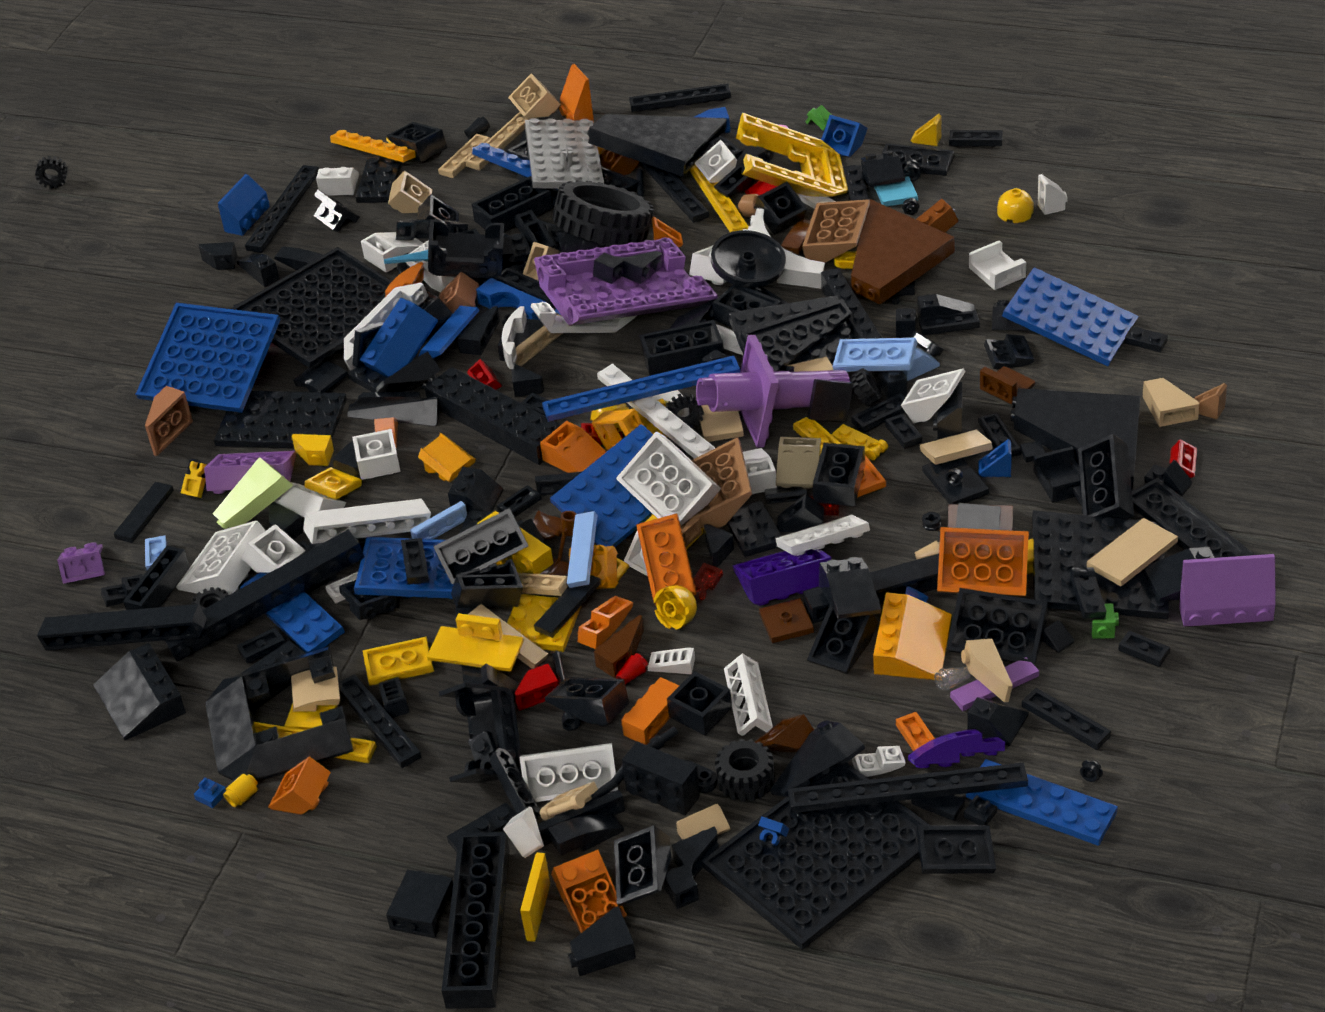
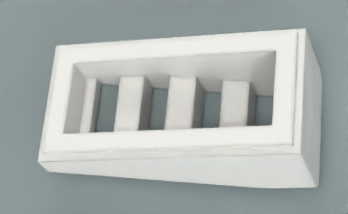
M694 648L652 652L648 671L692 674L695 662Z

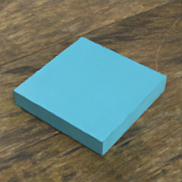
M906 176L905 181L874 186L881 204L887 207L903 204L908 198H914L918 201V195L909 176Z

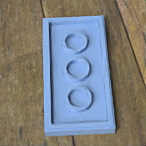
M840 339L832 366L833 370L859 371L861 368L867 371L911 370L917 339Z

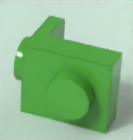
M821 105L817 109L812 108L807 115L809 117L805 122L809 124L813 121L824 131L829 115L832 114Z
M1104 604L1107 612L1103 620L1092 621L1093 639L1115 638V626H1119L1118 612L1114 613L1113 604Z

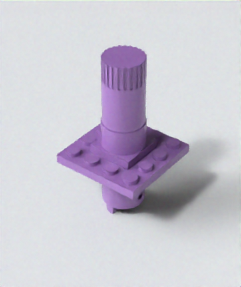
M748 335L740 373H713L708 378H699L696 385V398L698 405H708L712 412L740 411L756 447L761 448L765 446L766 439L769 438L768 429L769 424L773 420V410L809 407L814 379L850 382V378L845 370L774 371L756 335Z

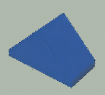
M1009 439L978 461L979 475L981 477H1011V441Z

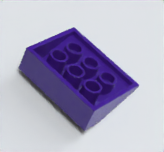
M821 549L806 550L805 554L793 556L786 551H782L732 566L748 599L754 604L765 605L769 603V600L776 598L779 600L786 599L790 594H803L805 590L819 587L820 563L832 559Z

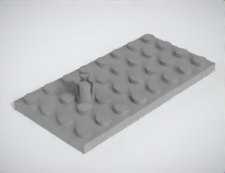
M536 118L525 120L533 188H559L563 183L568 181L576 182V180H581L582 182L592 181L594 183L602 182L604 184L598 147L588 143L589 136L587 133L589 127L593 126V121L588 119L576 121L572 119L538 120Z

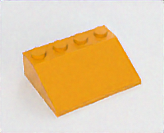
M886 593L873 654L874 674L941 681L952 614L907 594Z

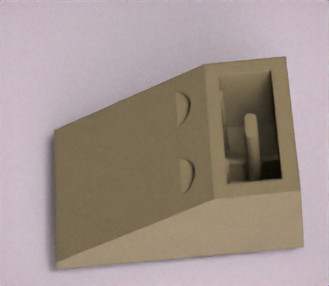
M780 437L776 486L790 488L792 486L806 489L813 488V480L821 455V438Z

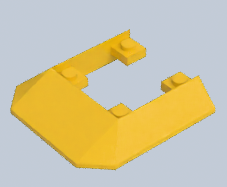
M742 113L736 139L746 146H759L788 156L793 162H800L802 171H791L746 154L743 159L745 170L742 175L774 186L788 182L795 193L804 196L833 197L847 193L848 187L840 154L823 140Z

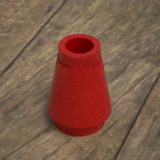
M638 653L634 656L630 655L616 675V678L624 679L626 685L646 672L648 667L647 661Z

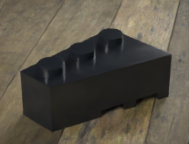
M509 559L506 560L505 564L498 566L496 563L491 564L489 568L484 570L477 568L456 574L451 595L456 608H476L480 604L486 608L518 607L523 585L513 560Z

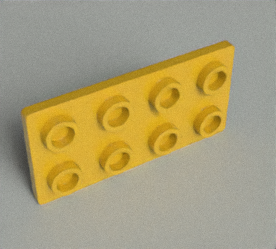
M458 613L456 617L457 628L441 626L427 655L430 661L480 668L484 664H488L496 670L510 672L524 640L523 637L504 635L500 619Z

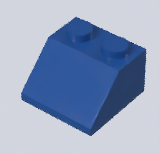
M829 115L821 140L840 155L851 157L862 145L868 128L861 123Z

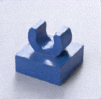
M204 778L198 784L199 789L194 793L196 801L214 808L224 797L223 793L226 792V787Z
M761 816L758 826L764 829L760 834V840L763 842L766 841L768 835L772 834L773 840L771 844L777 846L780 842L779 835L787 837L789 828L783 823Z

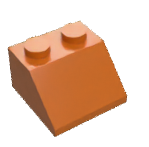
M309 756L285 773L268 807L272 810L300 815L308 810H314L320 802L318 798L320 793L328 786L329 782L327 779L331 772Z

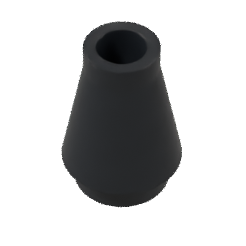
M478 117L464 130V133L471 139L476 134L487 132L490 124L485 117Z

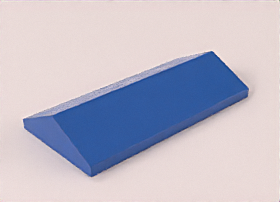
M459 306L421 349L419 356L427 351L432 358L441 355L480 310L477 307Z

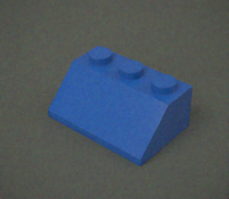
M247 174L218 202L224 231L243 236L270 207L266 191Z

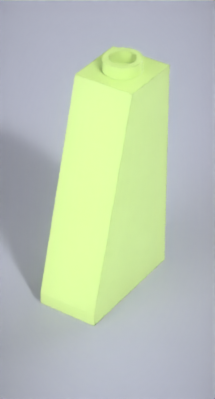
M259 457L214 511L213 515L219 519L217 523L224 529L246 524L289 490L293 484Z

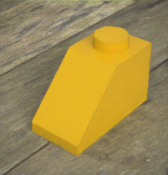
M292 434L296 453L308 465H329L334 452L331 435Z

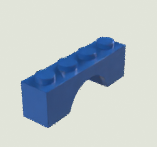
M493 278L488 279L476 289L478 303L489 309L493 306H498V308L513 307L516 309L520 306H525L526 319L540 320L531 308V303L545 302Z

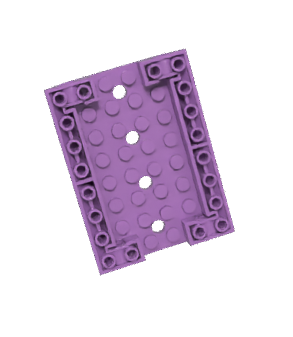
M671 238L612 245L604 248L596 247L590 250L562 252L560 254L543 255L534 258L540 287L569 326L700 306L718 297L702 276L690 277L684 270L686 256ZM652 251L662 253L661 269L642 284L625 277H621L610 284L593 276L594 260L603 253L617 257H629Z

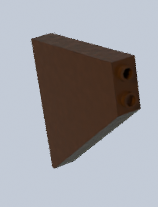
M870 199L851 273L853 292L878 304H882L955 252L954 236Z

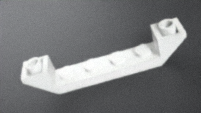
M422 283L395 287L344 338V360L350 371L356 368L352 365L355 330L378 322H385L400 297L419 306L428 297Z
M546 302L531 303V308L550 333H615L637 317L631 316L569 326L562 316L556 315L557 313L550 304Z

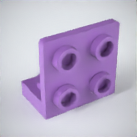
M96 542L85 544V548L76 549V547L64 549V552L57 559L63 584L105 575L100 554L103 549L102 544L97 545Z

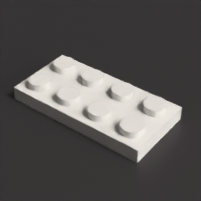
M849 515L775 539L777 547L793 556L805 554L806 550H818L824 548L829 543H841L848 537H860L864 532L870 531L868 522L854 515Z

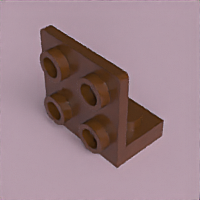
M1005 366L997 372L987 367L980 370V389L1010 404L1013 402V396H1017L1018 388L1031 389L1035 385V380Z

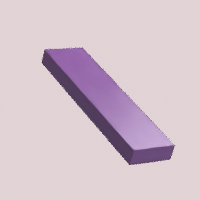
M1019 660L1005 667L1013 685L1012 688L1039 676V670L1031 662ZM975 680L950 692V698L962 711L971 708L977 697L990 699L996 696L979 680Z

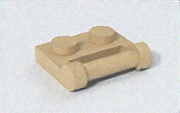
M593 781L559 794L541 808V818L548 820L568 810L583 808L585 803L592 799L591 795L598 790L595 782Z

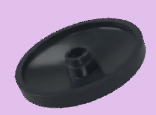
M750 230L733 231L721 236L712 247L711 265L714 271L725 281L737 286L755 288L769 285L775 282L785 269L786 255L782 246L772 237L760 232Z

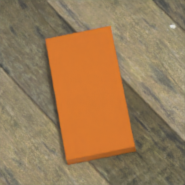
M678 514L637 524L653 601L659 590L673 585L685 587L693 595L697 594Z

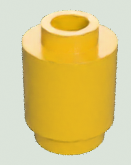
M241 774L226 788L223 796L233 807L242 805L258 791V782L250 774Z

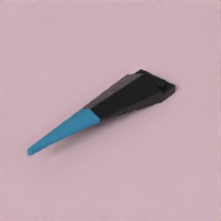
M524 233L511 236L504 234L502 261L515 263L528 260L531 250ZM428 250L384 259V264L428 260Z

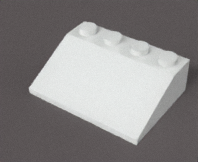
M657 431L616 478L655 517L662 518L677 513L681 526L707 506L721 490L709 476L666 436Z
M253 521L215 532L176 588L192 593H203V589L209 591L210 587H214V590L217 587L221 588V591L224 589L229 595L236 592L241 582L248 577V572L251 569L241 559L246 546L250 541L265 532V529L258 521Z

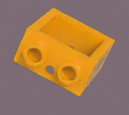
M635 409L605 411L591 422L606 451L622 440L614 423L620 425L625 436L640 424L643 425Z

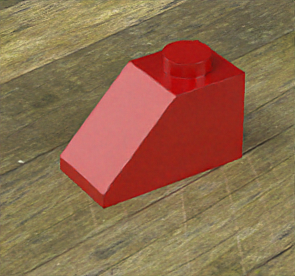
M549 664L528 670L515 691L519 711L545 702V697L559 685Z

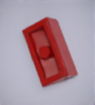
M481 359L467 371L470 377L493 389L502 387L493 371Z
M1179 439L1171 448L1170 463L1176 460L1187 476L1193 478L1196 470L1197 448Z

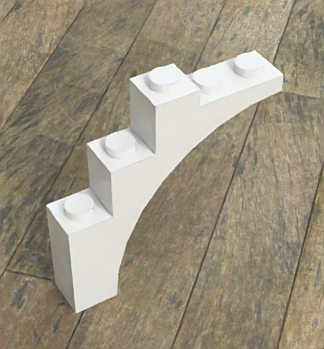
M756 209L755 215L751 216L748 230L770 236L764 226V209ZM783 248L786 255L785 269L777 279V283L821 289V272L824 271L825 262L810 260Z

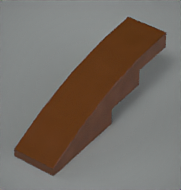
M802 219L788 233L781 246L799 255L801 249H803L802 245L811 220Z

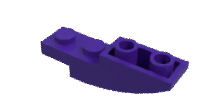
M976 729L963 730L927 742L909 754L908 760L916 765L917 768H928L930 764L950 767L952 763H960V753L961 756H974L975 752H983L984 755H997V751H1005V741L999 737L982 738V733Z

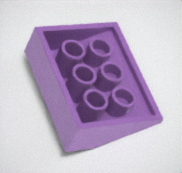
M296 451L218 454L204 467L207 491H213L215 494L224 493L225 490H233L259 457L290 482Z
M1274 554L1183 560L1179 603L1183 626L1273 621L1275 612Z

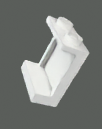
M996 241L969 253V268L994 290L1026 277V261L1022 258L1013 261L1002 251L1001 241Z

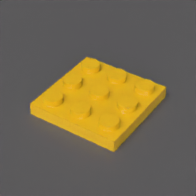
M521 594L518 607H513L507 624L543 650L564 652L580 608L552 638L535 631L534 624L558 598Z

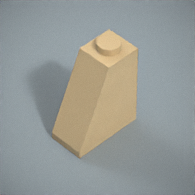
M1164 378L1144 381L1143 399L1159 427L1198 420L1199 402Z

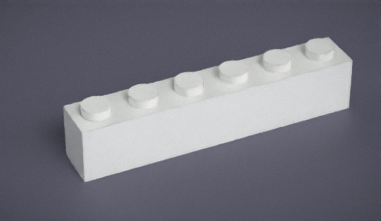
M422 499L305 513L303 530L312 544L324 543L348 529L355 539L410 532V529L430 519L431 512Z

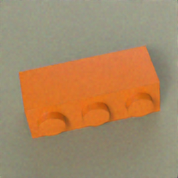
M661 677L655 684H652L646 694L639 698L635 706L623 716L621 720L623 735L647 745L650 742L649 740L670 719L667 698L679 685Z

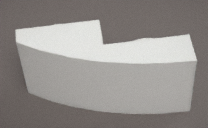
M900 746L877 747L876 753L858 754L852 758L854 768L865 777L891 772L906 764Z

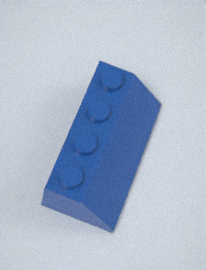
M400 297L360 358L361 362L387 378L412 362L438 320L415 303Z

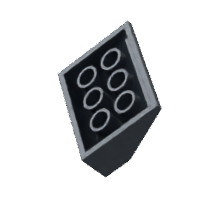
M960 588L946 651L962 653L967 640L993 639L1001 660L1009 662L1027 661L1035 666L1043 640V630L1046 628L1049 615L1048 602Z
M150 643L129 651L93 684L124 741L186 713L180 693Z

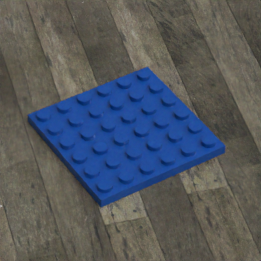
M176 303L135 395L138 399L153 401L154 397L163 388L169 386L185 392L188 406L242 413L281 320L279 315Z

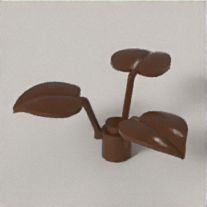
M540 510L536 513L533 522L542 538L551 539L555 535L560 536L562 534L558 558H553V564L540 574L568 575L569 563L561 561L565 538L566 536L573 535L575 512L564 511L561 513V519L547 515Z

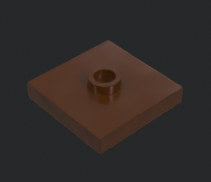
M800 598L759 609V615L772 643L814 633V627Z

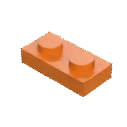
M917 712L896 719L897 728L913 751L935 739Z

